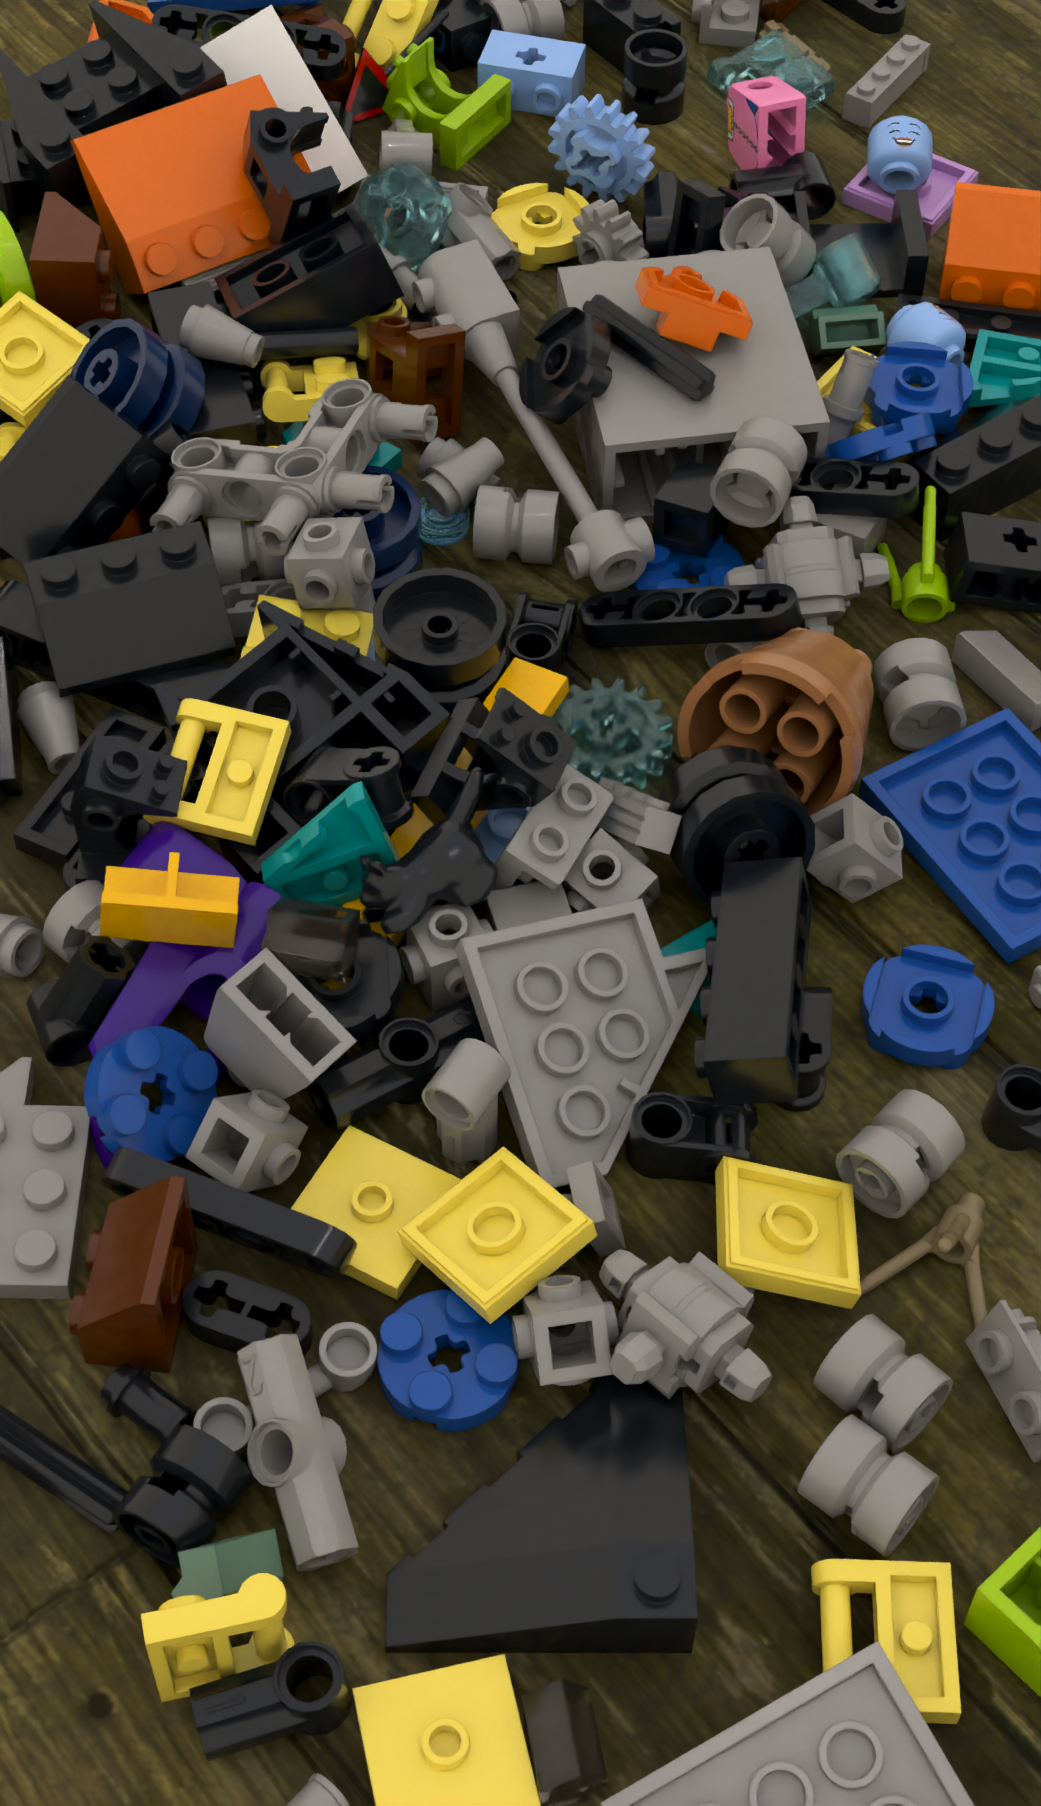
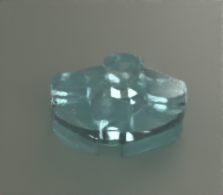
M395 163L390 165L394 168L387 169L382 174L374 172L366 178L360 186L353 203L377 242L394 256H403L411 263V270L418 271L422 263L431 254L436 252L443 240L448 218L453 209L450 196L443 192L436 178L430 173L410 164ZM406 207L405 222L399 229L395 230L397 222L392 219L395 210L403 211Z

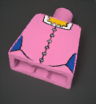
M777 76L733 83L729 87L726 101L728 108V147L741 170L782 166L791 156L804 152L806 97L804 94Z

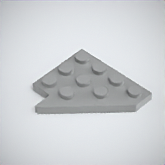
M642 898L461 938L455 947L485 1042L500 1053L510 1067V1078L501 1090L526 1165L558 1192L570 1190L566 1168L593 1160L604 1177L608 1174L629 1131L634 1105L641 1097L647 1095L708 973L706 948L663 958Z
M21 1057L0 1072V1298L71 1299L93 1140L90 1117L88 1116L86 1106L31 1105L36 1071L32 1057Z
M878 1641L600 1803L601 1806H975Z

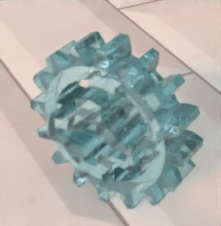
M593 678L591 690L585 692L575 684L569 686V700L563 699L551 717L562 726L565 733L577 741L567 763L594 782L599 783L602 776L621 782L623 785L631 781L640 789L646 787L647 773L656 776L662 775L664 759H671L673 719L672 716L663 715L664 702L661 699L646 702V687L641 685L632 692L624 690V680L619 678L613 683L612 688H604L599 678Z

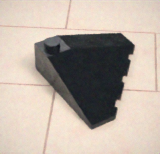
M615 1375L601 1376L589 1386L590 1395L564 1419L558 1416L554 1418L517 1453L518 1461L492 1486L489 1487L483 1484L443 1521L444 1530L415 1557L408 1554L387 1573L385 1653H692L698 1614L695 1548L682 1387H679L672 1397L668 1399L648 1381L642 1384H624Z

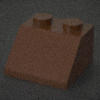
M45 192L29 258L36 302L73 328L95 318L120 319L119 293H112L110 288L115 272L114 254L112 250H105L102 228L57 192Z
M169 1176L110 1203L103 1229H94L91 1232L86 1253V1269L88 1272H91L87 1291H78L74 1296L69 1323L70 1333L78 1335L85 1363L119 1367L123 1363H129L134 1368L138 1365H144L150 1371L170 1374L184 1314L182 1295L184 1288L192 1279L199 1249L186 1177Z

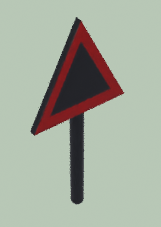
M442 9L399 55L403 58L409 55L407 49L412 43L419 46L428 39L448 18L449 12L446 9ZM365 48L361 50L344 104V108L347 111L354 113V122L385 113L382 110V106L389 92L385 84L392 71L396 68L391 63L383 71Z

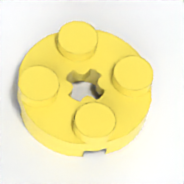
M529 183L504 192L497 199V209L491 214V218L521 252L519 257V264L521 266L519 268L525 271H536L545 264L558 263L578 256L577 245L572 237L581 232L576 228L573 218L581 215L580 209L589 205V203L582 195L572 189L564 187V195L556 192H548V183Z

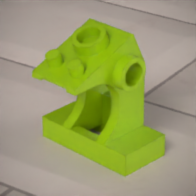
M429 37L419 46L412 43L407 49L409 54L407 57L403 58L401 55H398L394 59L392 65L396 68L386 81L385 86L389 89L382 110L389 116L392 123L394 119L412 120L413 126L417 131L432 133L433 143L439 145L440 165L457 171L511 122V80L494 74L471 94L466 95L451 89L450 81L446 74L435 67L434 38Z

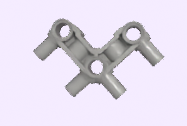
M350 378L337 381L323 391L322 396L308 412V422L296 440L289 441L287 445L281 444L277 448L242 445L239 440L213 439L209 437L188 440L180 444L171 455L175 472L168 482L166 500L150 519V526H155L152 532L193 523L198 516L202 515L262 521L254 532L255 537H259L256 541L258 546L269 555L282 556L289 550L290 544L302 529L307 518H332L342 509H361L388 513L394 501V486H390L392 483L391 476L387 474L371 475L362 473L381 443L385 442L388 438L432 442L438 428L437 416H433L436 412L435 407L429 404L423 406L390 402L382 393H373L367 381Z

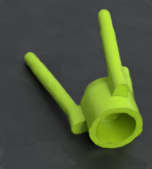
M934 486L926 487L924 493L922 562L913 564L902 578V582L888 545L882 542L877 546L878 553L888 559L890 572L888 584L891 589V607L897 610L902 609V613L906 618L918 623L937 621L943 618L947 612L955 610V602L950 601L948 579L941 568L935 564L936 489Z

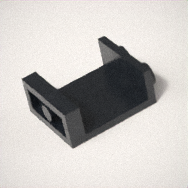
M896 190L891 223L809 224L805 192L794 191L792 213H789L793 221L799 223L812 236L816 243V257L813 266L806 277L797 284L799 299L898 297L899 294L923 296L929 252L916 190Z

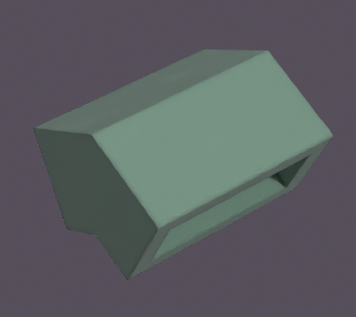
M876 304L811 309L808 336L815 357L843 355L845 350L850 349L852 346L866 352H879L887 344L883 311L878 312ZM866 323H867V325H865V326H853V327H840V328H828V329H826V327H829V326H841V325H853V324H866Z
M275 1528L239 1535L178 1552L182 1578L171 1595L173 1598L197 1595L208 1600L236 1594L245 1580L258 1573H269L281 1581L284 1577Z

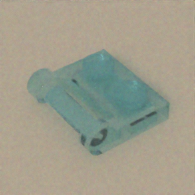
M773 29L730 58L721 56L715 59L707 71L708 81L718 89H726L728 91L733 83L747 81L744 79L747 75L752 79L777 76L805 95L806 110L835 92L834 77L776 29Z

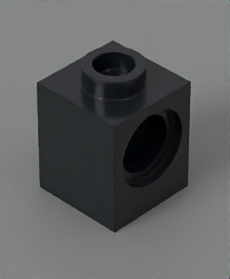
M681 458L654 497L653 542L655 544L703 558L708 556L730 522L729 519L725 518L717 510L710 497V483L718 468Z

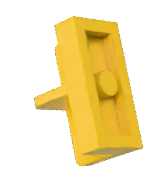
M169 852L168 871L106 866L104 891L101 895L100 936L234 948L238 919L240 877L178 872L179 852Z

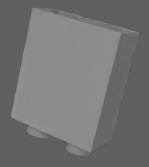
M770 247L730 251L707 250L689 255L628 261L605 260L588 265L558 267L556 313L567 307H576L583 311L582 307L586 301H591L595 295H603L658 333L656 323L661 312L642 306L635 289L641 269L645 267H659L664 270L663 275H671L673 268L688 266L702 275V280L715 289L716 296L720 297L722 290H727L741 298L753 321L746 341L719 332L711 352L664 337L715 373V388L710 395L707 394L701 401H694L611 343L607 366L612 369V379L609 387L602 396L598 398L590 397L587 403L572 415L594 504L598 511L614 510L620 513L624 521L641 517L646 524L653 523L654 497L681 458L719 468L742 424L754 417L768 416L786 422L794 427L803 437L807 447V457H826L830 419Z

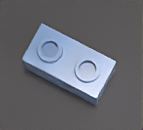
M492 29L477 63L478 88L492 75L498 74L511 80V110L556 117L567 103L573 104L583 91L585 85L586 44Z

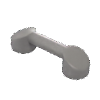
M341 1322L333 1325L324 1333L319 1344V1362L307 1369L315 1398L329 1389L338 1392L353 1391L362 1386L371 1376L376 1363L377 1344L373 1334L366 1327L355 1322ZM218 1397L202 1405L195 1415L193 1427L215 1437L241 1459L247 1456L248 1440L256 1426L250 1404L245 1406L234 1398Z

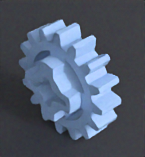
M596 94L590 102L583 95H580L573 104L567 103L555 117L556 121L548 131V134L554 138L548 146V151L560 156L554 165L555 169L567 170L570 176L567 178L566 183L569 186L577 182L583 186L582 193L584 197L588 198L592 191L598 192L599 199H602L605 203L608 202L612 195L621 203L625 201L629 194L635 196L647 181V177L655 167L649 160L656 150L654 146L644 144L643 142L650 133L649 129H637L633 124L638 114L634 111L626 116L620 112L621 101L617 99L610 107L606 106L601 94Z

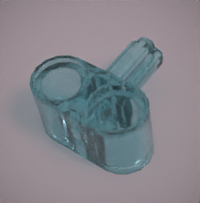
M854 232L838 239L817 253L813 265L815 273L785 289L796 320L811 312V309H816L829 301L835 308L856 306L877 293L883 279L858 232Z

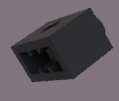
M962 511L943 551L950 601L1041 614V522Z

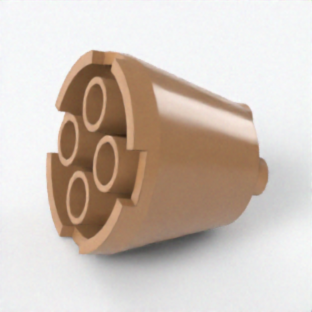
M797 627L790 629L778 638L721 661L696 683L682 705L677 731L681 757H688L690 760L703 751L729 745L755 749L773 761L785 778L789 788L793 789L809 815H813L846 797L855 785L860 773L874 697L871 677L872 664L869 657L861 650L853 649L848 643L830 633Z

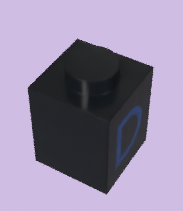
M439 0L431 20L442 9H446L449 12V16L430 37L434 38V57L452 73L478 63L491 33V15L474 0Z

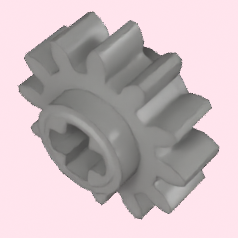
M599 199L581 208V215L573 218L576 228L581 232L573 236L572 239L577 245V253L582 265L605 260L628 261L649 257V253L644 249L642 230L631 219L629 211L619 215L616 200L612 199L605 203L602 199Z

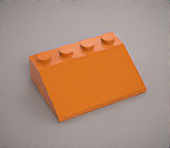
M260 74L70 140L109 249L113 251L114 263L126 294H146L147 292L272 246L268 238L272 223L243 171V137L250 110L261 111L266 108H278ZM302 152L293 156L295 163L302 171L306 173L312 172Z

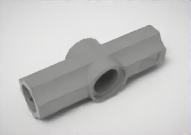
M279 1334L272 1338L252 1342L237 1351L238 1363L256 1423L248 1440L247 1458L249 1468L253 1476L262 1485L274 1488L297 1572L316 1570L330 1564L342 1562L357 1554V1548H359L338 1477L346 1461L347 1447L345 1436L340 1426L333 1419L320 1415L297 1334Z

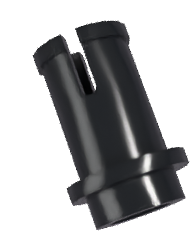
M123 1363L109 1376L101 1391V1399L108 1403L107 1412L114 1418L124 1415L161 1444L177 1424L193 1427L194 1418L197 1413L196 1410L190 1406L187 1407L150 1379L151 1371L144 1365H138L134 1368L129 1363Z

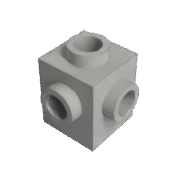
M363 517L307 518L292 548L287 551L284 558L285 578L288 584L294 586L300 609L327 608L333 611L356 608L366 585L373 581L376 567Z
M853 793L810 816L815 824V850L806 871L815 876L822 885L830 887L853 904L903 879L901 850L904 844L900 829L891 818L882 816Z
M600 828L587 841L562 882L572 914L640 898L643 899L647 910L661 895L658 876L646 866L649 858L638 845L620 837L615 840Z
M450 903L431 906L418 924L406 929L407 946L399 949L402 966L412 985L418 984L432 1013L447 1008L470 996L455 947L461 938L493 931L487 919H477L471 906L465 907Z
M255 1089L248 1093L213 1098L185 1157L211 1175L216 1181L244 1192L280 1185L289 1178L299 1163L301 1152L298 1147L308 1126L288 1113L290 1106L286 1101L265 1090Z
M556 1275L540 1280L538 1288L531 1290L521 1299L523 1314L511 1317L517 1358H529L540 1386L550 1384L558 1386L577 1385L594 1377L613 1375L609 1367L611 1360L609 1345L617 1344L619 1339L613 1302H603L591 1280L581 1281V1278L575 1275ZM567 1325L561 1329L550 1328L554 1326Z

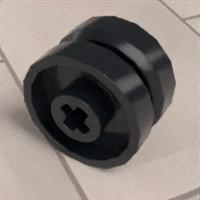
M429 568L401 576L382 590L373 607L375 661L384 666L390 663L408 672L450 716L459 699L478 697L483 703L506 670L505 646L507 623L505 603L492 585L475 574L461 570Z
M729 745L703 751L679 766L661 789L658 799L669 802L668 810L682 816L670 857L695 897L711 906L712 891L719 890L722 887L725 862L802 857L804 870H807L815 850V824L804 804L793 789L789 788L785 778L773 761L755 749Z

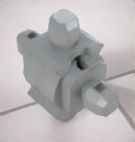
M808 496L789 497L780 514L781 532L776 533L770 543L763 549L764 556L757 558L755 567L751 564L736 567L727 572L724 576V586L770 583L789 585L797 593L803 615L800 628L823 631L834 635V627L830 625L837 623L846 613V610L850 607V599L857 598L862 591L877 589L887 583L890 578L888 559L878 553H859L854 557L852 538L850 536L835 539L833 527H815L818 520L814 504Z
M618 1249L606 1258L598 1275L603 1285L618 1300L624 1301L617 1317V1324L622 1329L609 1364L611 1373L624 1384H642L648 1381L668 1399L672 1397L679 1387L690 1386L700 1394L719 1379V1384L740 1400L752 1403L764 1393L773 1376L768 1366L749 1348L744 1350L754 1328V1325L746 1319L754 1302V1288L740 1285L700 1251L690 1263L682 1262L679 1264L669 1256L653 1268L631 1252Z

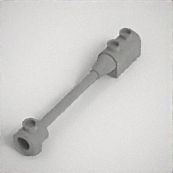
M475 239L434 252L422 263L418 272V280L412 282L415 303L421 313L432 310L437 312L438 316L432 319L433 327L454 323L466 331L464 358L472 361L495 386L500 388L574 514L578 524L571 533V545L566 546L564 549L565 561L571 576L575 580L590 576L595 587L602 592L619 591L630 586L643 574L647 563L655 558L654 542L648 525L641 517L624 521L617 511H598L543 417L522 403L519 393L518 368L512 351L519 350L520 309L479 241Z

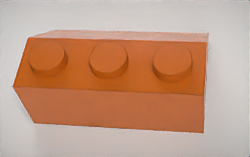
M956 182L941 265L939 299L1041 312V191Z

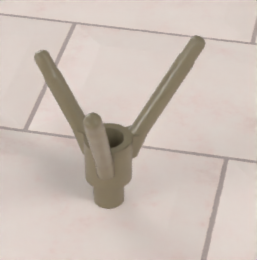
M963 1193L956 1205L949 1206L945 1210L938 1226L933 1227L917 1242L860 1279L861 1296L872 1291L927 1253H935L941 1259L950 1263L960 1264L964 1268L974 1327L976 1328L988 1315L980 1269V1246L978 1244V1239L984 1228V1222L981 1217L986 1206L984 1200L975 1193Z

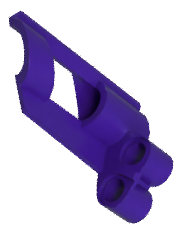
M164 821L155 822L121 867L168 871L169 852H179L178 872L240 877L238 919L234 948L151 941L88 1046L92 1057L94 1058L95 1054L104 1045L114 1042L124 1033L148 1026H161L179 999L194 1014L208 1022L216 991L222 984L266 947L276 956L280 948H282L284 954L287 948L298 940L296 932L301 929V925L292 906L279 892L268 885L254 881L247 883L230 862L182 828ZM207 1048L206 1052L211 1054L218 1067V1078L215 1086H217L226 1073L227 1066ZM96 1116L90 1117V1128L94 1147L103 1167L107 1169L114 1154L107 1149L99 1138L106 1135L100 1129Z

